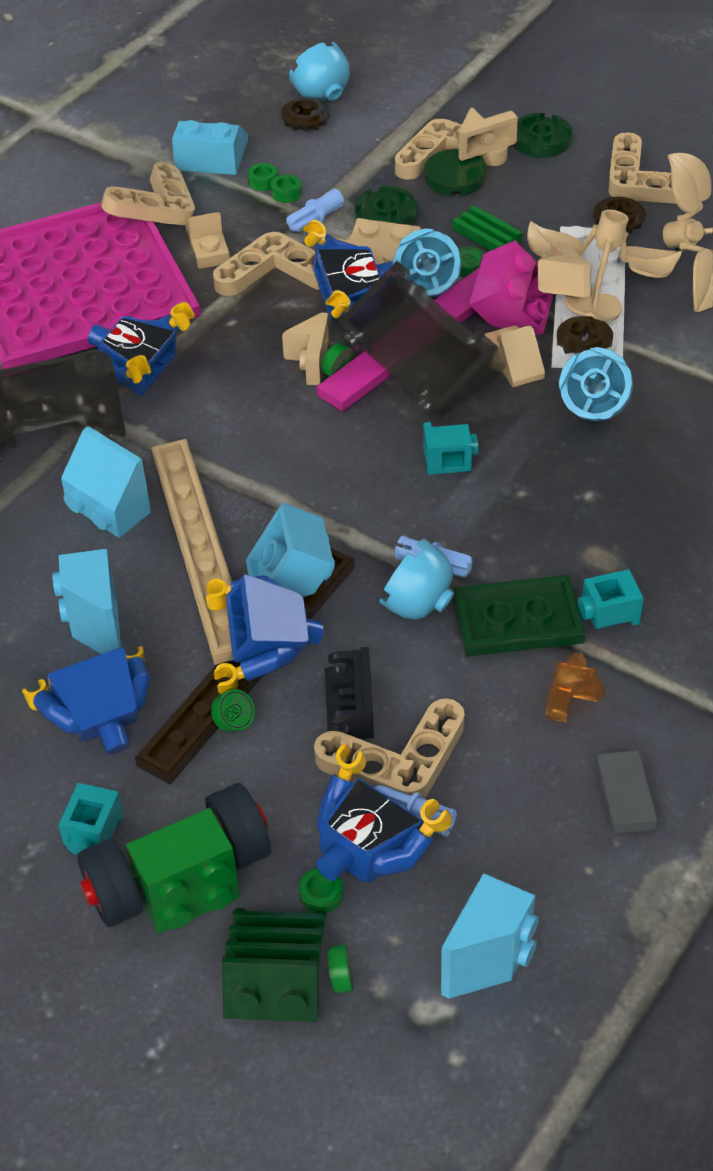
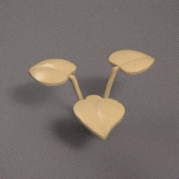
M673 153L667 155L671 165L672 191L678 207L687 213L679 215L677 217L678 221L669 222L664 226L663 240L666 246L671 249L679 248L681 251L690 250L697 252L693 267L694 312H701L713 307V250L696 246V244L703 238V235L713 234V227L703 229L699 221L690 218L703 209L702 201L710 197L711 178L706 165L699 158L687 153Z
M617 210L602 211L599 224L593 225L591 233L583 243L573 236L542 228L532 221L529 223L527 231V241L531 250L541 258L551 256L550 244L557 242L566 243L579 255H582L595 238L596 246L603 251L593 292L590 291V297L585 298L565 295L564 303L571 311L579 315L592 316L594 319L604 322L616 320L622 310L618 298L609 294L599 293L610 252H614L617 247H620L619 256L621 261L629 263V268L632 271L648 277L663 278L672 273L681 257L682 251L626 246L628 232L625 230L629 219L624 213Z

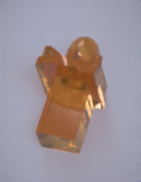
M573 653L569 656L566 663H557L546 705V718L566 723L573 697L594 702L603 698L606 689L604 684L596 677L598 670L586 668L587 661L583 654Z

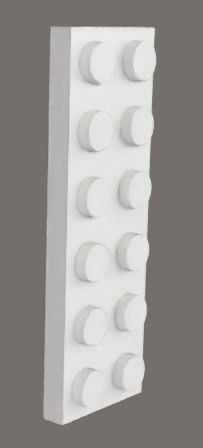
M560 226V232L573 236L582 243L592 230V228L581 226ZM595 238L581 255L590 263V291L592 292L603 251L596 246ZM617 247L616 251L609 253L599 293L615 296L621 303L622 310L619 317L614 321L606 323L613 331L612 347L607 349L612 350L623 358L625 262L621 261L619 256L620 247ZM556 294L551 368H563L568 360L575 355V353L564 354L563 347L557 345V329L559 325L569 318L582 316L571 311L564 303L565 295ZM586 334V336L582 338V341H586L588 339L589 334Z

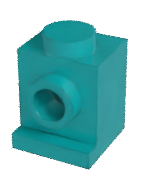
M431 422L423 423V451L427 475L471 471L472 456L478 455V441L476 433L470 434L468 424L431 427Z
M627 569L584 579L582 596L578 597V609L583 620L591 619L595 629L631 622L632 626L640 624L644 598L630 570Z
M77 783L58 824L63 845H66L71 853L77 855L81 850L112 838L117 824L121 823L124 818L119 792Z

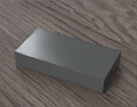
M639 750L596 754L595 763L612 834L656 830L657 818Z

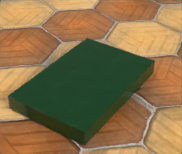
M570 575L453 588V601L465 657L585 644V631Z

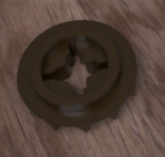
M310 97L292 100L285 104L281 110V118L284 121V125L292 126L293 131L304 129L305 132L307 129L318 130L319 126L327 124V119L330 117L328 105L321 100Z
M627 197L603 199L596 204L593 211L596 225L599 224L601 213L604 210H617L624 213L629 219L626 227V232L629 234L632 233L633 229H640L646 216L644 207L636 200Z
M591 316L569 318L562 322L557 329V345L563 347L564 354H580L595 347L604 349L612 347L613 331L606 322L594 319ZM586 334H589L588 339L586 341H582V338L585 337Z

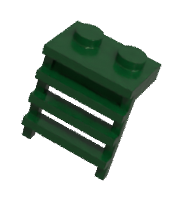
M236 908L232 915L233 924L229 928V941H226L225 957L222 958L221 962L223 1019L318 1022L319 966L326 925V911L293 913L245 911L243 908Z

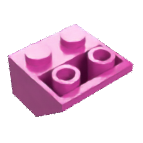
M514 240L483 255L469 305L491 326L500 328L517 325L518 328L532 326L535 335L539 336L544 333L554 294L539 291L538 263Z

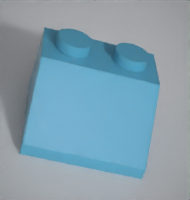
M193 120L179 121L172 137L175 166L180 171L236 175L248 141V133L240 125H229L223 122L215 124L200 123Z
M87 426L82 431L61 477L65 494L64 501L73 512H80L92 520L99 529L108 530L120 538L151 513L143 461L140 457Z
M283 502L246 559L248 575L253 577L268 576L283 588L297 592L302 597L314 594L323 580L329 579L335 564L323 518Z
M107 549L58 555L59 572H53L52 577L55 596H63L62 599H59L61 621L69 622L74 639L100 654L120 648L118 605Z
M483 873L442 946V996L450 999L512 981L520 965L528 966L537 945V941L532 940L539 922V917L534 915L535 895Z

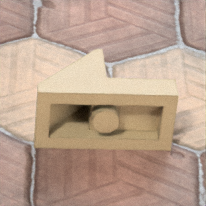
M470 108L459 130V159L463 161L516 144L518 117L511 110L483 119L474 108Z
M220 212L193 216L187 219L185 228L198 269L219 266L230 258L222 233Z
M551 243V256L538 260L539 291L583 298L590 297V263L566 243Z
M321 312L286 330L282 335L284 358L286 360L300 361V370H306L307 385L321 384L323 375L321 362L328 350L330 340L328 313Z
M517 325L485 333L484 345L512 387L545 378V370L532 326L518 328Z

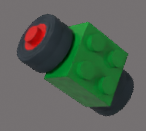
M241 783L233 784L207 796L205 799V810L127 843L129 865L113 839L104 840L95 846L88 847L77 853L79 868L84 879L79 881V885L89 907L95 905L102 921L108 928L140 915L144 907L157 934H161L169 929H179L188 924L191 919L211 910H221L240 897L236 869L245 868L253 862L267 858L271 854V844L266 829L268 828L265 814L260 805L255 803L248 790Z

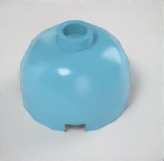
M323 42L307 49L295 61L298 65L293 72L290 69L289 80L303 97L315 98L325 102L328 100L334 101L342 95L350 78V68L345 54L336 43L331 42L333 46L327 47Z
M428 228L413 231L403 238L393 259L395 276L403 289L415 297L426 299L440 297L452 289L459 278L462 265L459 250L453 240L446 234L444 235L441 232Z
M595 347L580 354L577 353L568 360L562 368L559 387L562 399L571 412L581 419L598 422L610 420L624 410L631 398L633 380L632 373L622 357L612 350Z
M422 539L416 544L422 549L415 557L408 553L384 588V591L390 596L380 598L379 600L382 606L405 619L417 620L425 618L434 609L441 613L454 596V592L449 590L453 580L452 566L446 555L426 539Z

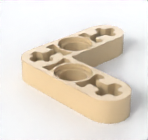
M434 119L430 121L396 154L395 174L397 177L406 180L418 178L424 173L426 161L433 154L443 150L459 149V130L462 124L447 119ZM508 146L479 156L485 160L486 165H502L508 158Z
M629 132L620 133L615 136L609 176V194L612 197H627L636 201L676 204L672 191L671 173L639 170L641 138ZM624 148H629L630 151H624ZM620 180H623V181H626V180H627V183H626V184H622V183H620ZM649 186H659L661 188H653Z
M157 162L153 166L150 183L154 192L112 186L105 189L101 207L107 213L118 217L185 225L187 219L193 216L195 205L181 171L176 166L166 162Z
M280 232L266 233L214 270L213 281L215 291L223 296L236 295L275 267L306 285L320 290L312 268L315 251ZM295 259H304V260H305V261H303V262H291L292 260H295ZM248 262H258L256 265H244Z
M439 699L433 702L428 707L401 755L342 732H325L316 739L314 744L315 763L321 771L330 775H338L341 766L336 760L337 752L333 753L332 756H327L326 752L332 753L335 749H339L341 745L348 744L350 746V753L345 760L346 764H348V761L353 763L361 750L365 755L366 762L377 761L383 766L379 772L374 774H368L363 771L358 774H352L350 781L354 782L359 777L372 787L383 785L411 796L418 792L425 799L463 733L464 709L460 703L452 699ZM446 716L452 717L453 720L448 719L442 727V734L438 732L439 720H444ZM431 744L440 751L433 757H424L418 754L416 750L422 745ZM414 768L418 769L417 782L404 786L403 782H409L412 778Z

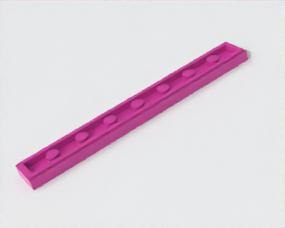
M480 267L316 386L317 396L343 412L473 315L476 311L469 303Z

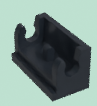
M361 647V650L337 651L329 654V663H346L347 665L325 668L327 731L342 732L358 739L374 738L369 647Z

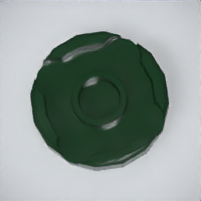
M545 113L527 114L517 120V141L513 146L517 151L531 157L548 158L558 156L567 151L571 145L572 127L568 121L558 115L552 114V118L544 117Z
M459 149L443 150L433 154L426 161L424 167L425 181L431 189L444 195H452V191H460V195H468L479 190L485 184L487 166L485 160L480 156L461 161L459 159Z
M393 186L379 187V191L371 193L370 189L362 193L355 202L354 213L356 220L360 218L412 226L416 223L418 217V203L407 190Z

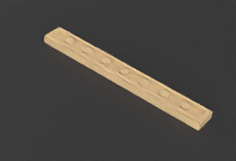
M187 439L151 447L214 665L231 661L233 656L227 606L215 611L210 610L206 605V596L208 595L206 586L211 579L218 578L225 581L226 585H231V577Z

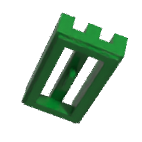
M474 205L469 208V213L466 211L461 213V219L458 217L452 219V229L490 251L514 240L518 244L522 242V232Z

